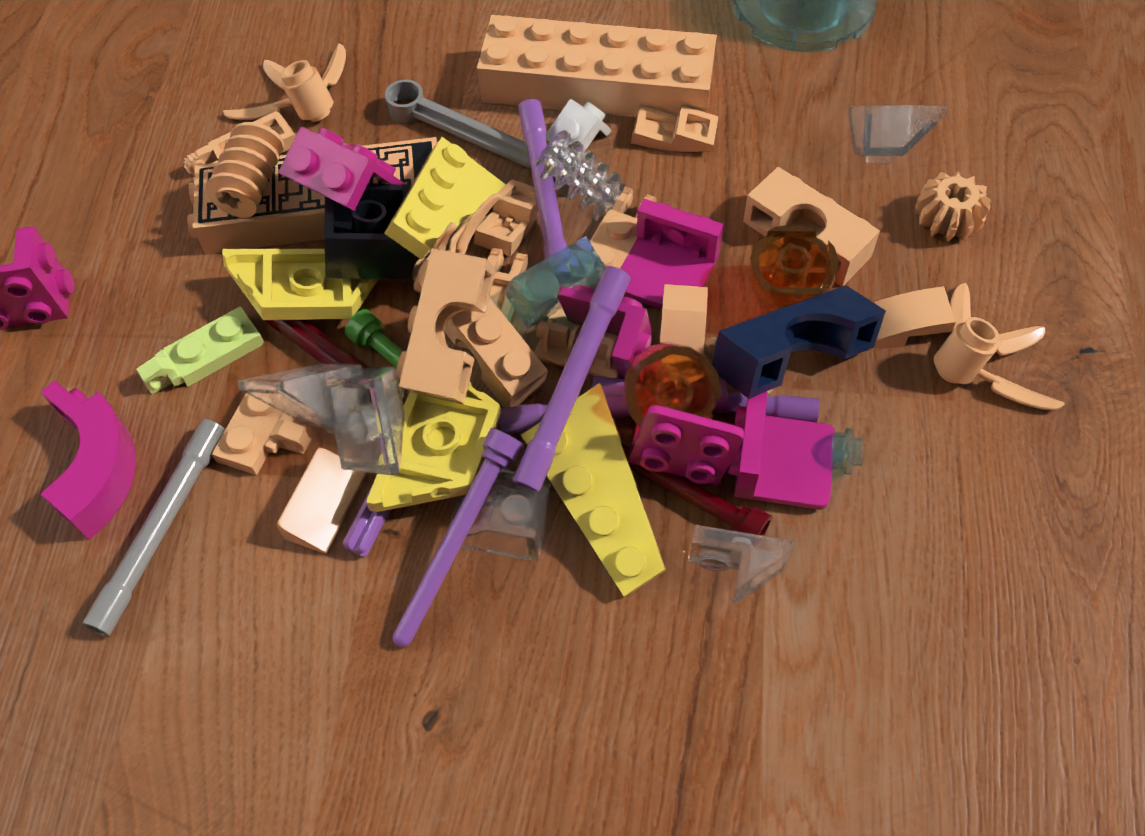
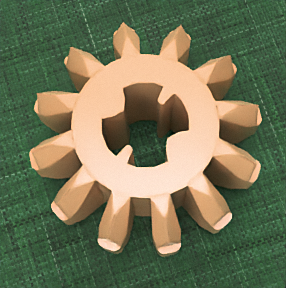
M958 170L952 177L940 172L935 179H928L916 203L915 213L920 215L919 226L931 227V237L940 233L945 236L947 242L954 235L965 241L971 233H977L984 225L991 199L986 196L987 186L975 185V176L968 179L962 178Z

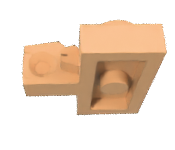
M253 380L211 454L216 463L257 476L269 452L276 453L279 447L304 455L311 438L306 432V427L294 423V419L290 415L297 402L293 392Z

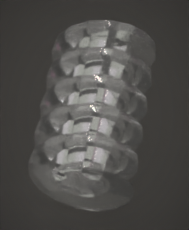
M566 130L560 131L541 152L535 166L539 164L544 165L540 176L543 180H546L553 174L557 176L553 186L556 191L566 184L570 186L565 197L567 200L570 201L580 194L582 198L578 208L581 211L591 204L595 206L590 217L595 221L609 211L617 202L624 190L625 183H621V176L618 173L611 172L608 174L609 166L603 161L595 164L596 155L593 152L583 153L584 149L581 142L574 141L569 144L571 139L569 132Z

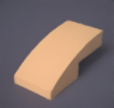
M640 105L630 143L666 151H709L714 145L719 116L683 105L678 115Z
M513 179L498 192L501 198L493 205V211L474 232V244L490 250L493 248L501 249L503 254L510 257L522 243L539 215L534 186Z
M944 286L903 293L873 302L886 310L875 346L869 350L905 346L910 336L952 332L956 320Z

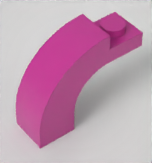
M54 380L40 393L64 420L79 431L80 444L72 464L40 495L64 519L90 540L113 518L129 493L136 468L135 446L125 424L98 391L88 399L76 387L69 392Z

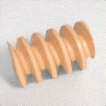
M243 122L237 124L232 129L230 138L225 143L224 151L219 156L218 164L214 167L212 176L207 181L206 192L210 200L222 211L239 218L253 216L256 213V205L262 200V192L267 188L268 179L273 175V167L278 163L279 154L283 152L284 142L282 137L276 131L259 123Z

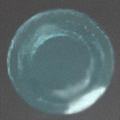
M846 428L845 433L834 432L832 466L833 469L844 470V474L852 475L853 466H862L863 438H855L854 428Z

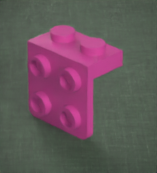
M301 126L278 171L279 174L353 211H355L371 177L385 184H404L394 176L396 168L378 159L377 154L356 143L352 147L344 143L343 138L320 127L318 133H315Z
M644 198L637 210V239L620 268L631 277L624 297H629L638 302L662 309L664 284L705 287L720 254L724 224L713 221L705 216L691 214L673 208L668 204L657 203Z
M34 226L16 229L13 263L0 265V330L11 326L33 323L43 324L53 320L68 318L69 296L74 292V280L71 272L62 267L56 258L53 246L43 240Z
M579 284L573 285V288L560 287L557 297L569 322L583 325L589 312L590 301L595 292L594 289ZM623 296L615 316L610 320L606 333L618 336L612 353V359L619 378L638 382L641 373H649L653 362L655 349L650 347L653 335L647 309L642 308L640 302Z
M767 391L752 398H747L745 407H736L734 426H738L744 431L743 442L728 468L729 475H736L734 497L818 510L825 509L829 504L831 496L835 441L834 428L825 423L765 415Z
M659 405L650 406L648 409L640 407L636 416L628 462L640 465L649 471H663L686 477L694 483H709L718 486L743 442L744 431L738 426Z

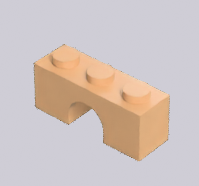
M777 167L747 195L744 223L774 243L790 231L800 230L812 234L815 240L808 265L841 287L872 257L880 230L780 167Z
M431 248L429 261L425 260L422 263L419 272V287L422 288L418 306L412 307L408 318V331L411 333L408 349L401 353L397 364V377L400 378L399 387L414 393L465 403L475 358L464 351L448 347L444 335L445 327L450 318L459 312L474 311L486 313L496 270L487 259Z
M490 297L485 314L474 311H462L450 318L445 327V333L454 344L462 341L470 349L481 368V379L504 408L518 406L543 388L548 373L547 368Z

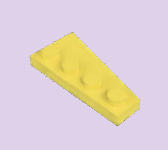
M441 137L433 147L386 229L385 234L418 258L423 259L431 252V248H434L439 236L450 222H454L456 229H459L473 216L489 196L498 194L506 184L467 156L460 146L451 144L444 137Z
M599 383L577 398L556 446V454L547 477L623 596L626 597L665 572L666 568L642 504L633 473L627 461L603 387ZM540 423L521 435L527 446L534 438Z

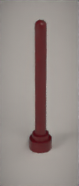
M622 444L628 461L630 447ZM629 463L631 470L731 525L730 531L737 534L736 540L752 549L758 546L769 528L772 515L757 507L749 509L743 506L739 509L682 476L663 471L653 472L646 470L640 465Z

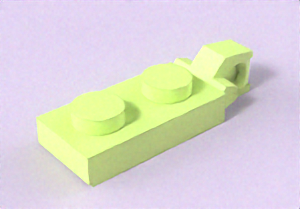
M239 306L164 347V350H160L155 354V357L139 366L136 370L152 395L171 384L177 386L185 383L189 387L262 346L264 341L242 307Z

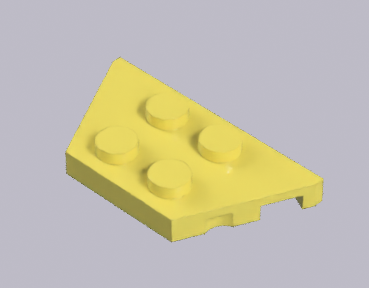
M222 249L224 267L263 320L351 319L379 280L325 278V249Z
M470 381L465 403L410 391L367 498L366 504L369 511L380 512L466 495L485 460L481 456L485 450L482 447V443L490 428L496 429L501 416L500 404L486 393L475 390Z

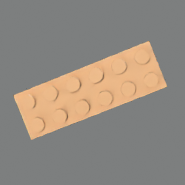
M491 15L477 65L481 102L519 106L526 99H537L541 102L544 109L563 110L571 98L581 106H584L588 101L606 115L636 117L640 105L678 115L682 105L707 113L717 35Z

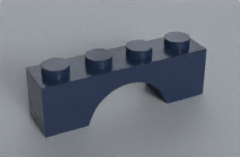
M842 286L720 330L715 342L711 370L748 399L782 385L791 352L802 350L819 351L845 360L874 348L886 310L849 286Z

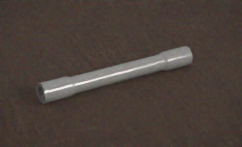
M209 419L201 420L186 445L179 464L111 580L104 585L82 622L84 627L100 635L110 637L129 604L132 592L201 471L212 459L213 456L211 454L225 431L221 425Z

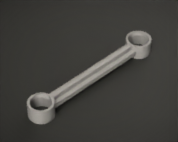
M398 80L387 87L385 100L389 116L395 122L409 124L421 120L531 169L526 142L424 98L421 85L413 80ZM403 99H414L413 102L408 104H396ZM563 150L555 154L549 153L556 194L575 196L583 192L588 184V163L586 158L581 153L573 150ZM565 169L579 172L578 175L573 177L557 175L559 171Z

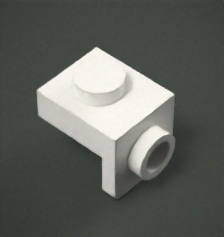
M570 98L547 131L546 140L561 151L573 150L583 155L599 131L608 136L611 129L602 121L606 115L588 101L584 106H581Z

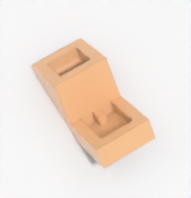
M664 284L657 378L701 381L708 287Z

